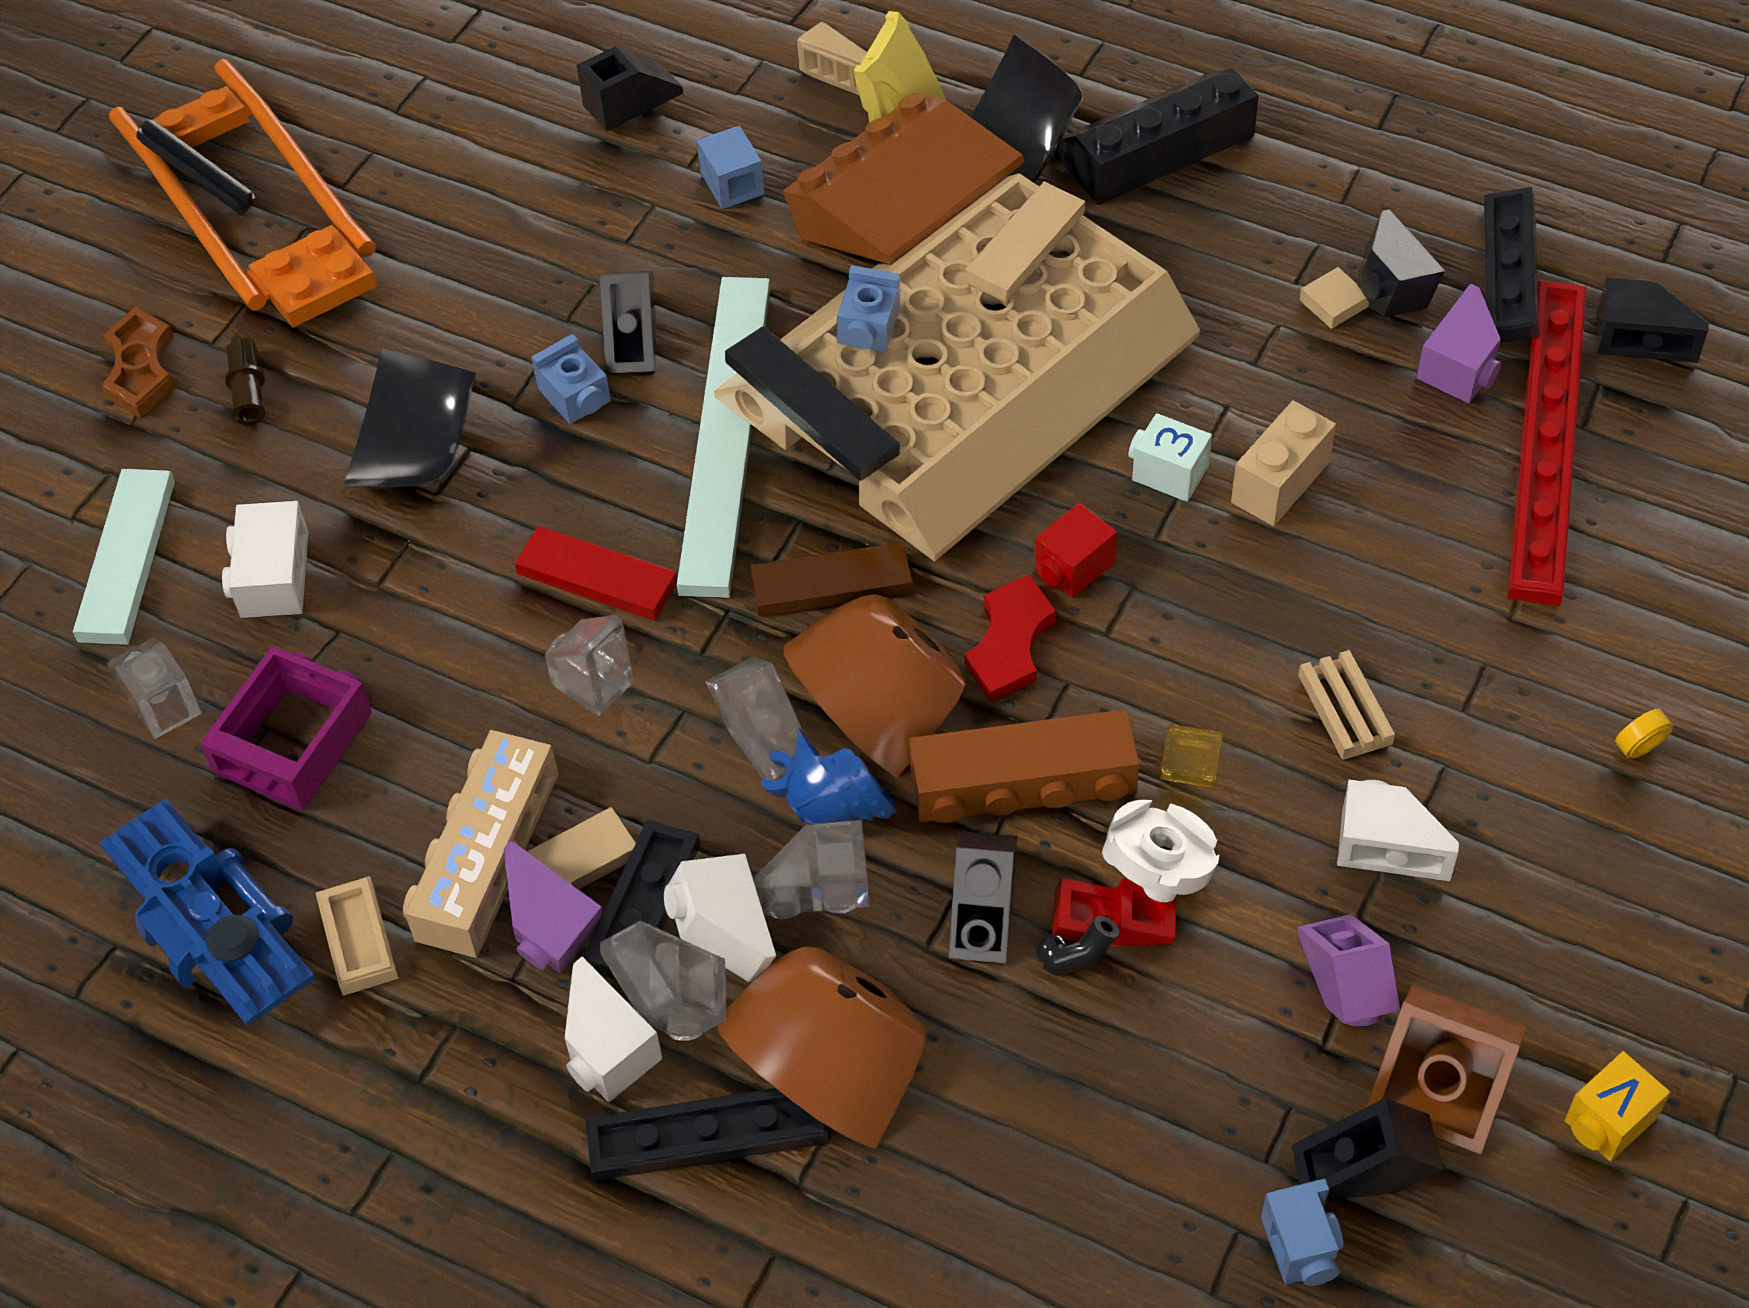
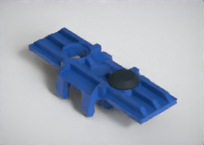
M166 798L99 842L103 850L145 900L135 913L137 931L149 946L160 945L169 957L170 972L182 987L186 988L194 982L195 979L191 972L198 965L246 1026H248L315 979L313 973L281 936L292 925L293 916L284 906L277 907L243 867L244 858L236 849H225L214 855L213 851L204 845ZM184 862L189 865V870L182 879L175 882H166L160 879L163 869L171 863ZM226 882L249 908L241 916L233 915L214 892Z

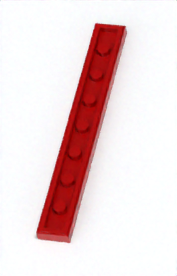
M1538 280L1540 337L1530 338L1507 599L1560 606L1563 598L1587 286Z

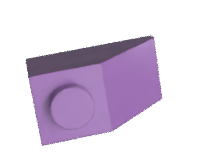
M1473 284L1467 287L1425 342L1416 378L1469 404L1481 387L1489 389L1492 386L1501 368V362L1496 360L1501 339L1479 287Z
M510 840L504 848L512 925L515 939L520 943L516 950L536 968L544 970L549 965L561 974L595 932L602 917V908Z
M1352 914L1297 927L1300 942L1324 1004L1344 1024L1348 1023L1351 1026H1368L1381 1021L1384 1014L1400 1011L1390 946L1387 941Z

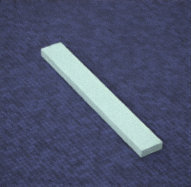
M722 277L677 579L678 596L730 598L753 425L715 398L714 390L736 374L725 363V350L763 325L766 327L770 298L769 278Z

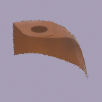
M877 594L861 596L845 603L784 645V656L790 669L820 707L855 745L895 778H898L910 763L909 738L933 735L956 705L966 684L948 650L891 599ZM896 626L900 627L909 638H897L893 634V629ZM915 630H918L932 641L939 652L927 645L917 635Z
M801 947L788 952L775 961L715 1020L720 1036L732 1051L760 1076L820 1122L874 1150L878 1146L913 1077L925 1043V1028L893 991L859 969L820 948ZM856 978L862 979L872 984L877 989H879L886 996V998H882L871 993L863 986H861L857 982ZM839 985H846L856 993V996L852 998L841 996L838 993Z

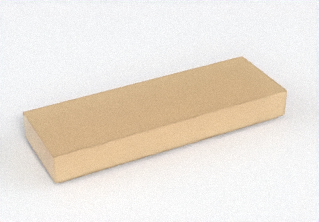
M1043 182L967 266L964 272V282L1007 302L1085 212L1086 201Z

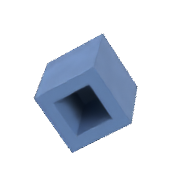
M740 125L697 140L701 175L721 209L765 195L762 161Z

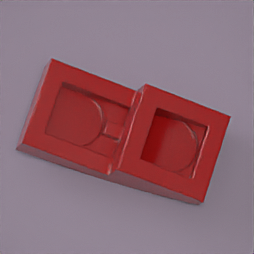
M1061 878L1055 887L1052 937L1058 935L1063 940L1077 942L1097 916H1105L1111 919L1119 928V935L1112 945L1172 944L1175 939L1176 897L1170 902L1153 900L1145 893L1143 887L1126 878L1121 879L1116 889Z

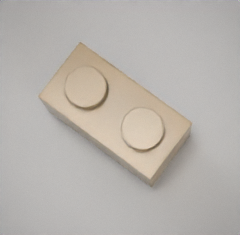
M1292 400L1236 463L1231 503L1275 526L1330 463L1336 423Z

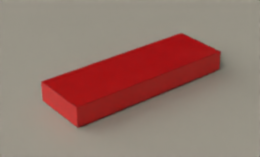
M539 525L514 563L518 575L656 621L677 584V573L674 570Z

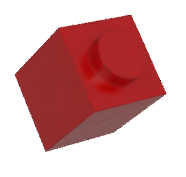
M1078 503L1035 538V570L1047 585L1051 587L1057 586L1065 594L1073 598L1115 564L1117 531L1082 504Z

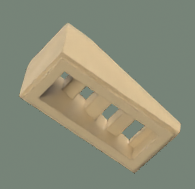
M820 22L798 38L799 69L802 72L859 95L853 71L856 65H860L867 52L823 22Z

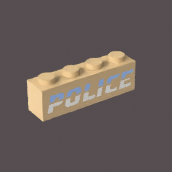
M490 730L482 749L477 748L472 753L468 764V779L462 792L455 793L451 798L447 809V824L440 839L435 838L430 843L425 858L426 869L418 886L413 885L408 890L403 905V915L407 919L415 942L474 958L478 957L508 890L504 848L512 840L524 850L526 849L559 775L552 745Z

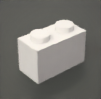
M298 501L236 505L234 526H228L226 532L231 566L223 568L222 584L225 597L233 598L240 618L302 614L309 532Z

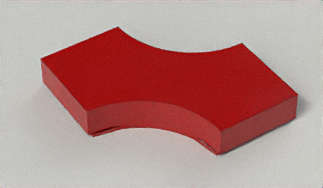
M1030 574L984 595V607L990 621L989 629L982 641L964 654V665L990 702L1037 681V669L1031 658V648L1037 637L1056 622V610Z

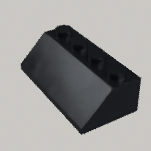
M1234 68L1205 74L1064 135L1054 155L1092 199L1100 205L1253 137L1255 134L1259 95Z

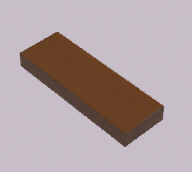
M904 542L750 565L759 617L845 604L861 596L877 594L883 597H892L913 593L912 578Z

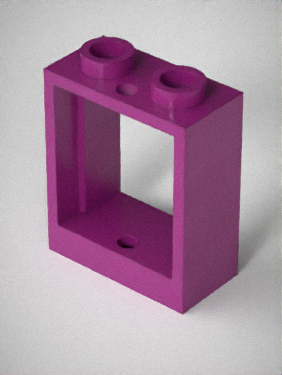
M271 646L200 742V746L212 773L304 811L372 714V710L364 685L354 674L345 670L335 672L318 665L304 653L295 651L291 654ZM286 691L334 709L297 762L249 743Z

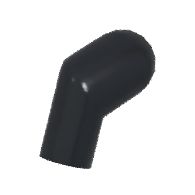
M1097 916L1077 942L1066 946L1063 938L1058 935H1054L1052 938L1047 937L1037 946L1036 955L1044 963L1043 969L1055 976L1092 968L1100 961L1118 937L1119 928L1108 917Z

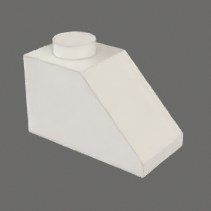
M1380 780L1348 781L1342 810L1337 866L1444 881L1451 880L1458 855L1459 842L1406 787L1388 785Z
M738 854L682 861L664 891L666 912L671 919L675 918L680 938L747 982H753L770 966L776 957V953L746 855Z
M583 957L573 964L565 1030V1041L571 1059L566 1066L575 1081L585 1091L589 1092L595 1088L610 1102L662 1060L657 1032Z

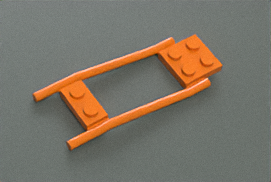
M227 59L219 60L214 67L217 75L227 86L218 90L208 91L199 99L177 109L166 110L153 120L191 148H194L250 122L248 116L253 114L337 227L335 229L333 225H330L322 230L314 231L307 237L285 248L268 253L264 258L249 264L250 271L246 273L168 163L137 139L136 133L139 126L125 109L115 107L110 111L109 119L150 169L231 286L251 310L257 311L262 309L266 304V300L270 299L287 322L294 328L378 287L373 271L360 257L371 256L376 249L375 243L351 217L268 104Z

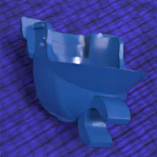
M798 728L793 758L786 752L775 751L770 753L769 759L776 766L786 768V772L780 780L762 779L760 785L774 797H786L801 822L806 821L808 824L816 827H830L849 823L858 818L861 821H872L874 817L888 819L891 815L898 813L889 791L885 787H880L859 756H855L851 749L844 748L834 754L822 757L805 733Z

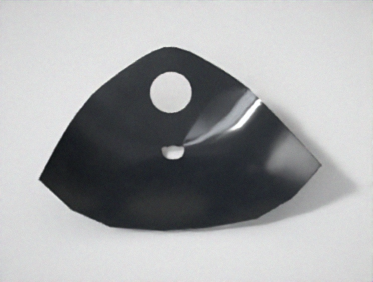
M1014 34L971 118L1023 155L1025 163L1008 176L1020 173L1033 183H1036L1055 153L1083 99L1082 90L1076 81L1064 70ZM1050 149V151H1049L1047 157H1046L1045 160H1044V156H1045L1046 152Z
M381 348L356 448L346 479L341 486H417L433 482L446 475L459 449L477 373ZM456 442L454 453H450L451 445Z

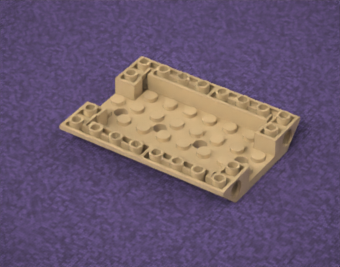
M1020 173L1004 178L893 264L880 262L872 268L901 274L900 310L887 352L837 344V314L845 290L780 339L900 443V455L864 480L859 481V506L934 562L1196 340L1200 334L1197 323L1169 273L1083 215L1051 251L1052 253L1066 251L1070 256L1057 258L1048 254L1007 302L964 282V272L967 266L1039 188L1038 185ZM1000 303L1006 308L992 311L986 309L983 305H996ZM932 357L939 360V362L933 365H922L915 361L917 358L926 359ZM738 373L714 390L715 398L783 449L787 450L803 437L841 465Z

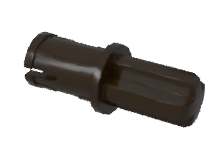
M235 335L231 338V343L226 346L229 370L225 375V383L227 388L231 390L233 417H235L238 423L250 425L260 422L265 416L261 392L265 376L258 367L255 341L251 337L243 338L240 335Z

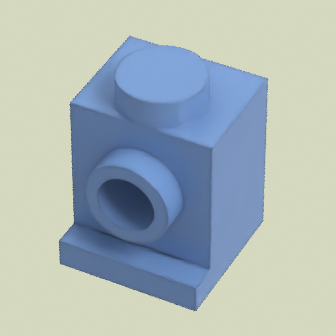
M851 265L849 281L837 314V344L887 352L900 310L901 274Z
M574 334L567 336L531 357L538 390L569 424L596 412L601 406L611 401L606 374L579 346L578 339Z
M1325 1179L1266 1193L1261 1220L1285 1285L1303 1281L1307 1286H1315L1326 1283L1339 1275V1269L1335 1260L1338 1249L1343 1248V1238L1334 1213L1324 1212L1329 1192Z

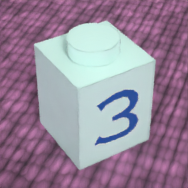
M1156 413L1145 431L1139 429L1131 442L1128 456L1134 459L1132 481L1188 502L1209 467L1212 434Z

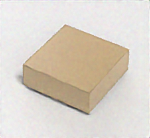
M1339 267L1301 288L1300 301L1331 329L1366 309L1369 305L1367 298L1363 295L1357 283Z

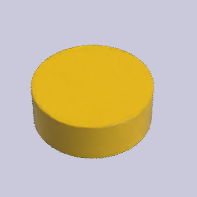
M1654 709L1627 725L1617 735L1615 743L1627 758H1638L1661 744L1672 732L1673 724L1661 709Z

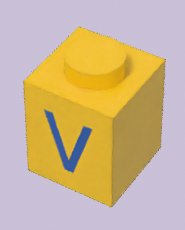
M1622 1051L1575 1094L1565 1122L1571 1126L1573 1134L1581 1144L1590 1150H1598L1611 1162L1658 1119L1670 1091L1628 1054Z

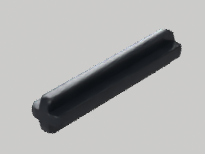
M146 120L142 127L138 129L136 137L143 145L238 214L246 213L254 203L255 196L251 190L154 120Z

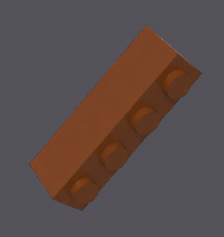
M1127 709L909 738L910 769L920 823L928 821L949 823L961 817L988 813L1001 816L1019 809L1041 806L1061 808L1071 802L1094 799L1114 801L1126 795L1137 794L1139 761Z

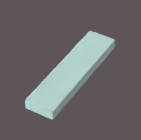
M121 469L73 629L77 642L129 645L175 483L171 471Z

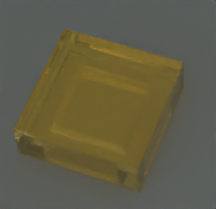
M1169 724L1160 779L1214 788L1223 732Z

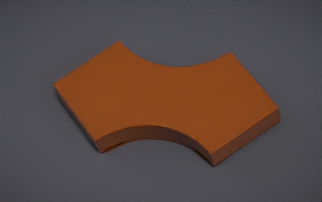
M135 306L102 335L106 347L115 354L113 370L102 383V389L107 399L141 419L175 389L171 376L161 367V357L164 349L174 338V335L168 324Z

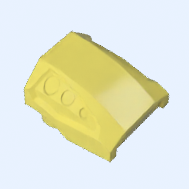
M888 11L885 16L886 22L861 64L856 65L853 71L862 106L868 112L869 123L886 116L898 107L901 99L911 94L922 93L925 96L946 100L924 51L910 31L907 21L899 12Z

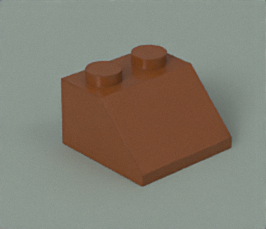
M1413 984L1402 1004L1367 1107L1387 1098L1428 1113L1435 1137L1481 1155L1527 1027Z

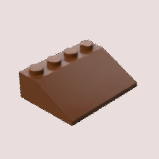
M915 93L901 99L898 107L886 116L875 119L867 124L865 131L856 138L834 148L831 153L832 155L819 165L801 172L798 175V180L784 189L783 194L801 239L891 265L1023 165L1025 161L1021 153L947 100Z

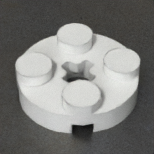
M1152 800L1129 802L1123 805L1113 817L1102 850L1104 859L1109 864L1115 866L1128 879L1143 887L1145 893L1150 898L1159 902H1170L1175 899L1176 894H1191L1205 887L1209 883L1219 860V855L1216 856L1214 852L1217 840L1210 827L1189 810L1171 803L1167 811L1157 808H1149ZM1166 846L1170 848V850H1165L1160 847Z

